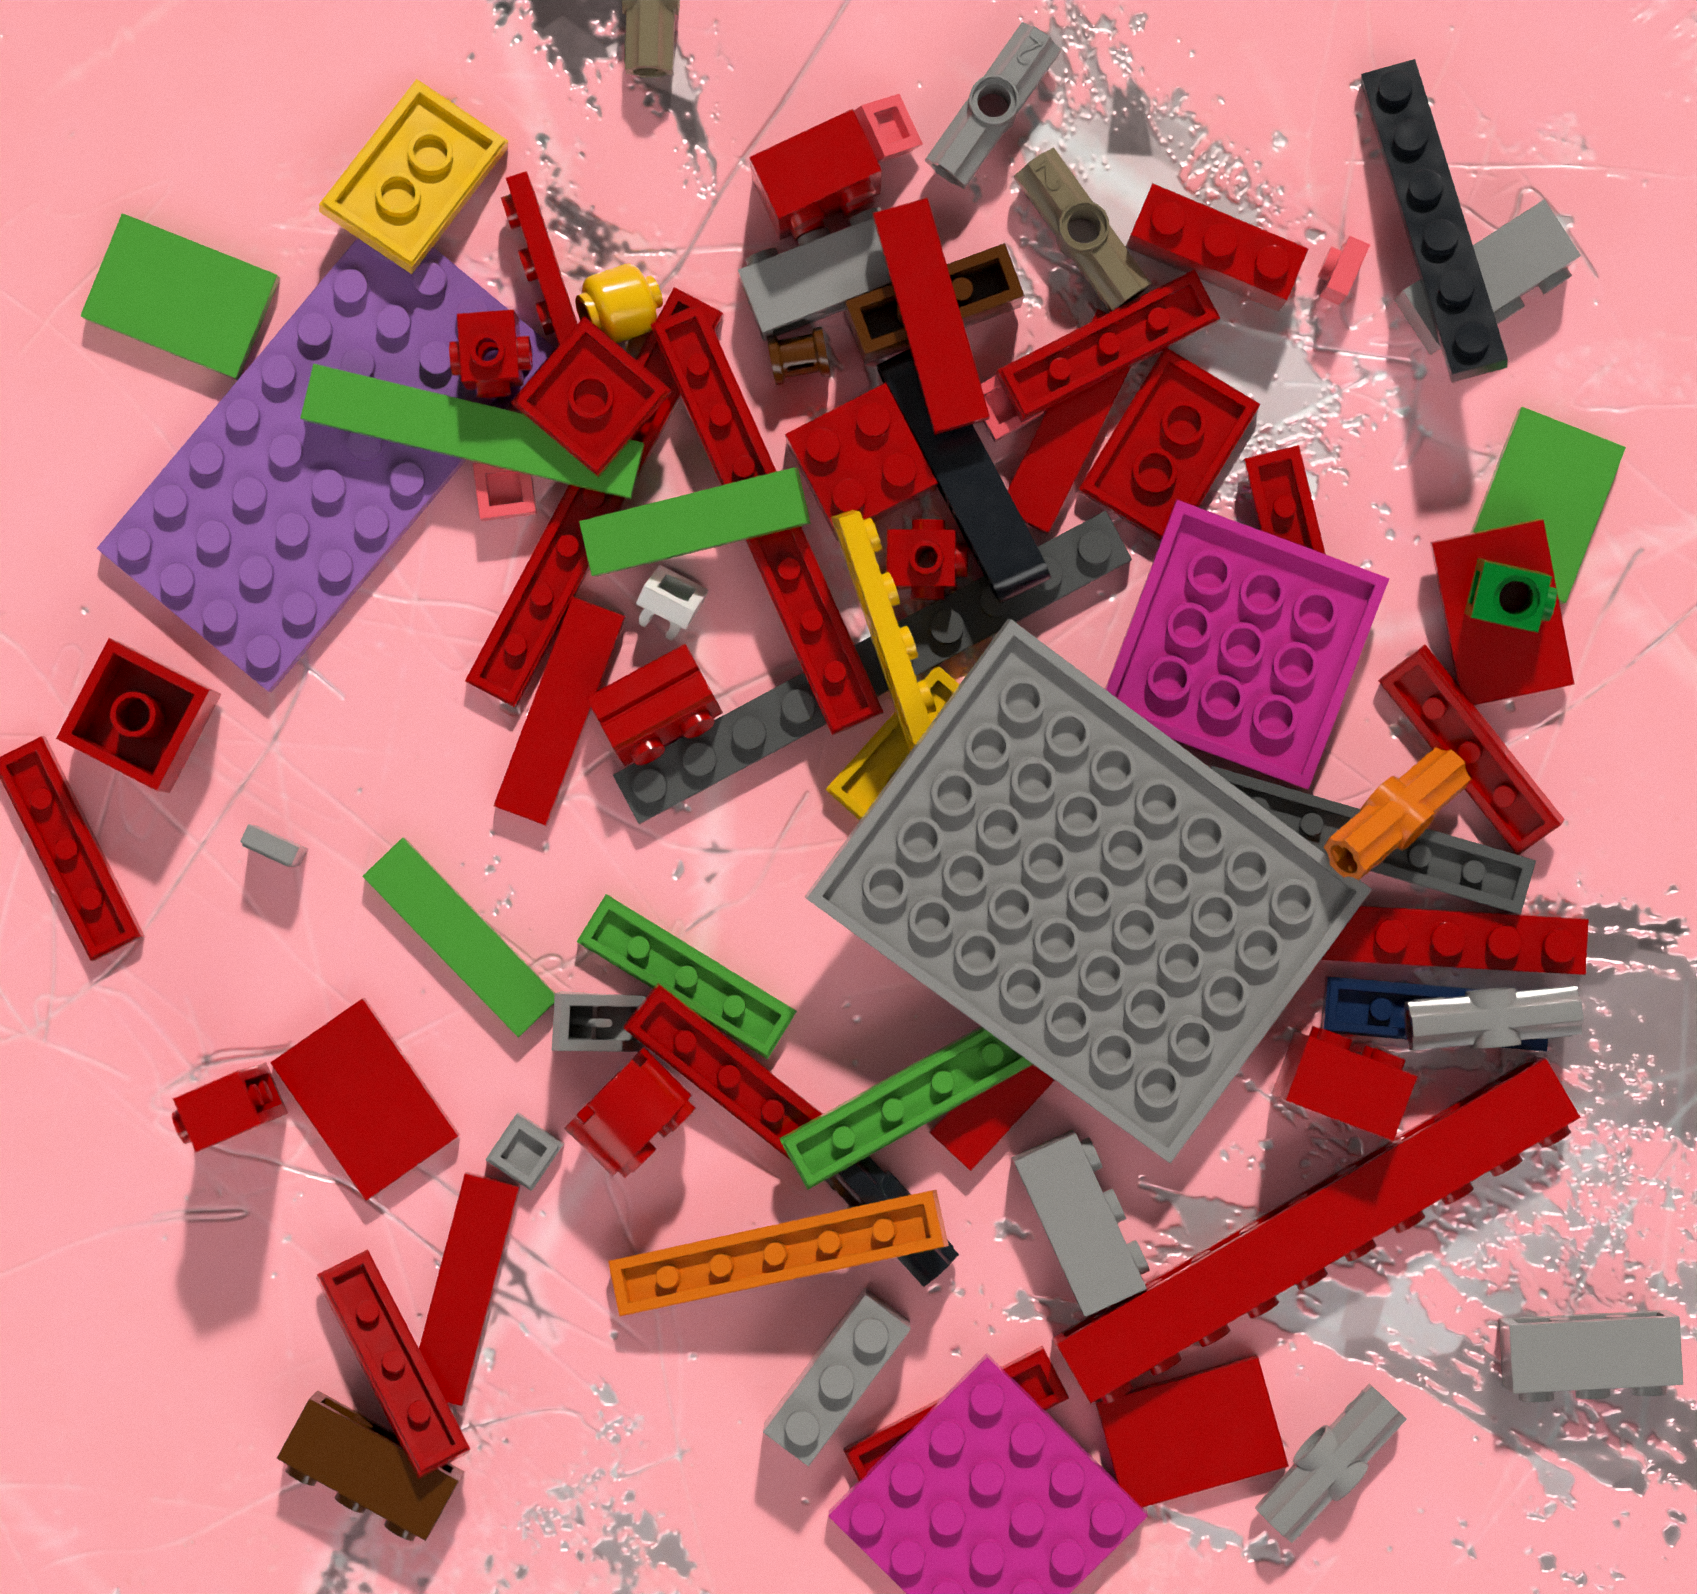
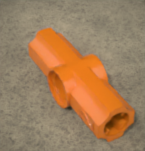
M1436 747L1399 779L1394 775L1389 777L1370 795L1362 805L1359 813L1329 837L1323 848L1330 859V866L1343 878L1353 877L1360 880L1397 847L1401 851L1409 847L1428 828L1436 814L1459 795L1470 782L1471 778L1466 772L1465 761L1451 749L1444 751Z

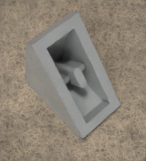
M571 991L555 993L551 1050L639 1052L643 1047L645 1048V1045L628 1033L623 1026L647 996Z

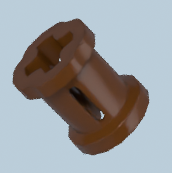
M822 326L813 328L812 334L778 340L775 335L767 336L776 385L784 384L786 378L819 372L822 377L831 375Z

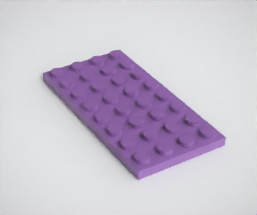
M357 238L96 549L265 690L272 693L466 461L301 420L300 417L313 364L509 410L512 407L511 401L553 354L556 348L519 318L520 336H530L533 361L532 370L523 371L524 386L510 387L511 395L505 397H477L476 390H467L464 386L461 375L453 376L451 372L449 342L459 341L457 314L509 309L434 247H432L413 274H410ZM498 351L489 352L485 356L484 361L494 359Z

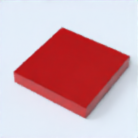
M584 316L511 401V404L599 478L672 392L671 389Z

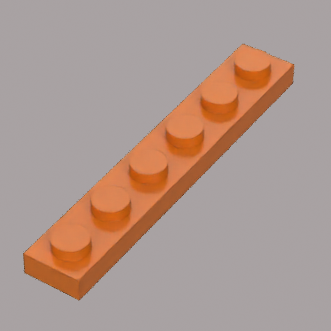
M930 1190L610 1260L608 1263L620 1317L946 1247L949 1244L937 1190Z

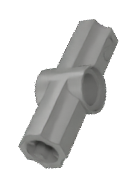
M1021 22L986 74L973 85L969 98L926 157L925 163L939 176L962 189L966 188L1001 136L1013 126L1018 112L1061 53V48L1052 41L1050 36L1035 26ZM986 95H998L1006 101L1008 111L998 117H989L979 109L977 103Z
M1577 986L1516 991V987L1466 991L1465 996L1405 1002L1404 1013L1405 1034L1409 1050L1470 1045L1471 1049L1498 1048L1520 1045L1521 1040L1570 1037L1582 1034V1023L1584 1021L1582 1001Z
M1369 1383L1346 1406L1344 1411L1330 1426L1324 1425L1320 1427L1303 1443L1293 1458L1294 1465L1259 1501L1255 1509L1283 1537L1293 1543L1332 1500L1339 1501L1361 1481L1369 1468L1367 1462L1400 1428L1407 1418Z

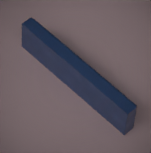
M1325 976L1321 1028L1336 1034L1407 1040L1404 1025L1405 1002L1414 1001L1415 999L1465 996L1466 991L1480 989ZM1548 1039L1521 1040L1520 1045L1499 1048L1547 1052Z

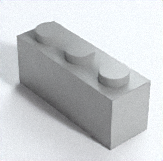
M1545 199L1473 245L1497 325L1524 308L1525 304L1520 297L1537 286L1544 295L1572 277L1567 267L1581 256ZM1418 280L1404 289L1394 301L1431 356L1440 350L1441 347L1421 281Z
M880 207L868 209L849 219L850 227L830 234L828 227L811 231L797 239L798 247L778 254L776 248H769L745 259L747 266L738 269L739 280L763 342L767 340V336L775 335L777 337L844 311L845 301L891 285L873 220V213L881 211Z
M1070 1130L1011 1157L1085 1317L1147 1289L1141 1275L1150 1271V1268L1136 1240L1127 1244L1117 1223L1127 1218L1113 1188L1103 1192L1094 1172L1102 1169L1103 1165L1090 1137L1079 1141L1077 1134Z
M865 1287L765 1420L763 1433L809 1467L911 1330L910 1320Z
M1668 1310L1499 1318L1502 1386L1513 1394L1519 1393L1520 1401L1554 1400L1553 1392L1575 1391L1576 1398L1604 1399L1610 1397V1389L1632 1388V1395L1661 1396L1667 1394L1666 1386L1684 1385L1680 1316Z

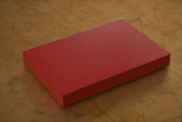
M1167 348L1161 352L1077 492L1158 541H1161L1176 499L1199 507L1261 404Z
M1544 519L1526 521L1430 542L1457 685L1473 705L1575 685L1558 592L1552 617L1549 622L1541 620L1538 632L1471 618L1464 613L1478 558L1546 573L1552 576L1550 587L1557 588ZM1521 581L1507 583L1499 595L1502 609L1505 611H1515L1521 608L1527 599V589Z
M366 998L360 999L270 1062L365 1201L460 1136L453 1123Z
M1257 1355L1132 1389L1124 1396L1108 1404H1104L1101 1398L1095 1401L1117 1482L1142 1508L1289 1467Z

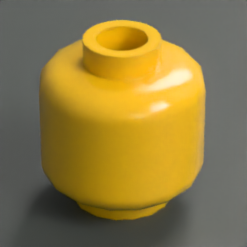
M627 263L587 277L583 282L581 294L575 298V304L580 321L585 316L615 343H619L652 330L650 325L656 322V309L663 306V298L659 285L652 275L645 277L636 266Z

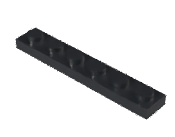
M1412 59L1362 73L1361 86L1451 383L1505 369L1508 365V357L1416 60Z

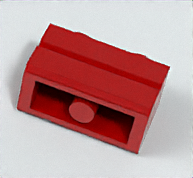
M686 644L679 646L586 697L624 767L632 762L636 765H644L656 760L664 753V745L682 735L685 738H694L702 735L714 725L715 720L713 718L723 713Z

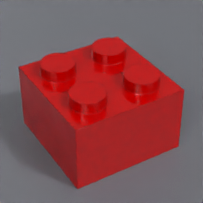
M853 109L749 157L752 182L780 240L792 235L794 240L797 241L798 238L811 231L825 228L823 220L842 211L846 218L866 211L875 205L876 202L873 197L881 194L882 169Z
M886 383L785 434L786 444L836 541L839 540L831 517L851 510H857L861 512L863 520L871 518L873 522H876L936 491L938 483Z
M108 638L56 739L156 791L170 793L222 694L123 642Z
M1312 1026L1309 1035L1294 1031L1271 1094L1287 1102L1394 1141L1418 1077L1403 1071L1406 1060L1368 1046L1364 1047L1362 1055L1349 1051L1352 1039Z

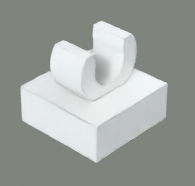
M659 565L643 586L636 602L637 605L644 608L639 616V625L646 627L654 614L670 622V628L665 638L671 641L679 634L682 628L687 629L701 609L709 590Z

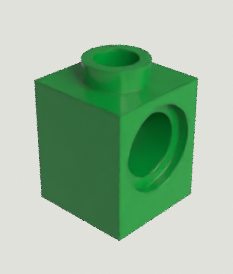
M1478 558L1464 613L1471 618L1538 632L1541 620L1549 622L1552 617L1557 598V588L1550 587L1552 576L1546 573ZM1512 581L1523 582L1527 589V599L1524 605L1515 611L1503 610L1499 602L1502 588Z

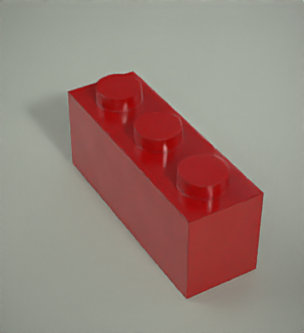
M1154 183L1150 187L1125 246L1127 249L1185 273L1195 269L1201 280L1278 312L1288 300L1309 250L1307 247Z
M267 1062L235 1071L173 1098L177 1110L171 1113V1118L180 1140L185 1145L191 1142L196 1153L288 1114V1111Z

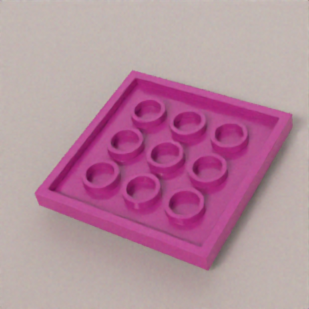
M1176 499L1105 690L1173 740L1309 789L1390 578Z
M988 1353L937 1402L913 1429L909 1430L868 1471V1474L860 1482L858 1481L828 1511V1517L906 1594H1070L1148 1517L1147 1511L1042 1409Z

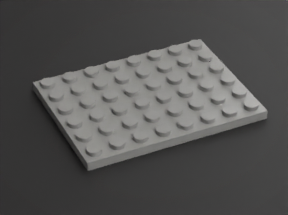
M1007 619L804 897L1171 1164L1366 899L1372 888L1353 877L1343 878L1330 866V859L1325 853L1012 619Z

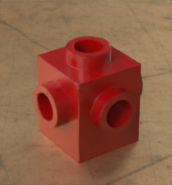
M514 309L458 313L459 341L449 342L452 375H461L462 383L467 390H476L477 397L480 398L511 395L510 387L524 386L523 371L532 370L533 368L530 336H520L519 318ZM498 351L494 359L484 361L485 356L489 352Z
M915 519L912 520V529H887V572L891 574L897 590H911L912 600H945V590H957V577H968V543H958V533L956 530H945V520ZM926 552L937 553L935 565L930 568L920 567L919 561L921 556Z

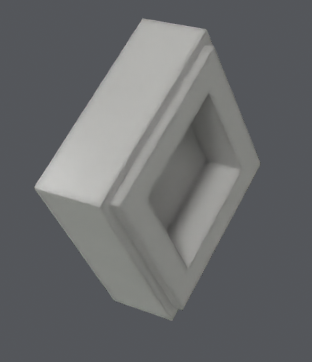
M254 824L247 825L240 840L243 843V847L287 867L300 866L308 848Z
M518 1112L485 1160L532 1191L565 1143Z

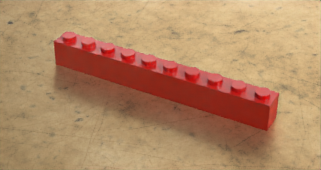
M1534 1056L1395 1137L1394 1141H1388L1145 1283L1147 1289L1095 1312L1054 1336L1053 1339L1090 1404L1100 1398L1104 1404L1111 1403L1131 1391L1133 1386L1130 1381L1144 1372L1150 1370L1152 1375L1155 1376L1178 1364L1182 1360L1179 1352L1192 1344L1199 1342L1201 1347H1206L1226 1336L1231 1331L1227 1324L1245 1313L1248 1314L1250 1319H1253L1268 1312L1279 1304L1276 1295L1296 1284L1298 1290H1303L1321 1281L1328 1275L1325 1267L1344 1256L1347 1262H1351L1369 1253L1377 1246L1374 1238L1393 1228L1396 1233H1401L1417 1225L1425 1218L1422 1210L1439 1200H1442L1444 1205H1448L1465 1197L1474 1190L1471 1182L1489 1171L1493 1177H1496L1513 1169L1523 1161L1520 1153L1537 1143H1539L1541 1148H1546L1561 1141L1571 1133L1568 1125L1581 1117L1548 1060Z

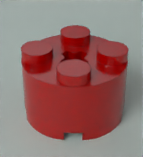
M643 1047L576 1114L577 1117L572 1119L564 1129L611 1176L619 1172L626 1178L631 1172L634 1173L657 1149L650 1140L657 1133L665 1138L670 1132L675 1131L696 1108L688 1101L692 1094Z

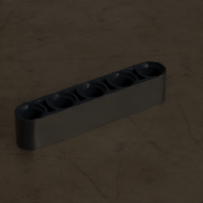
M910 348L876 365L883 384H887L938 483L937 488L966 543H968V547L997 601L1001 604L1051 579L1048 567L973 424L934 435Z

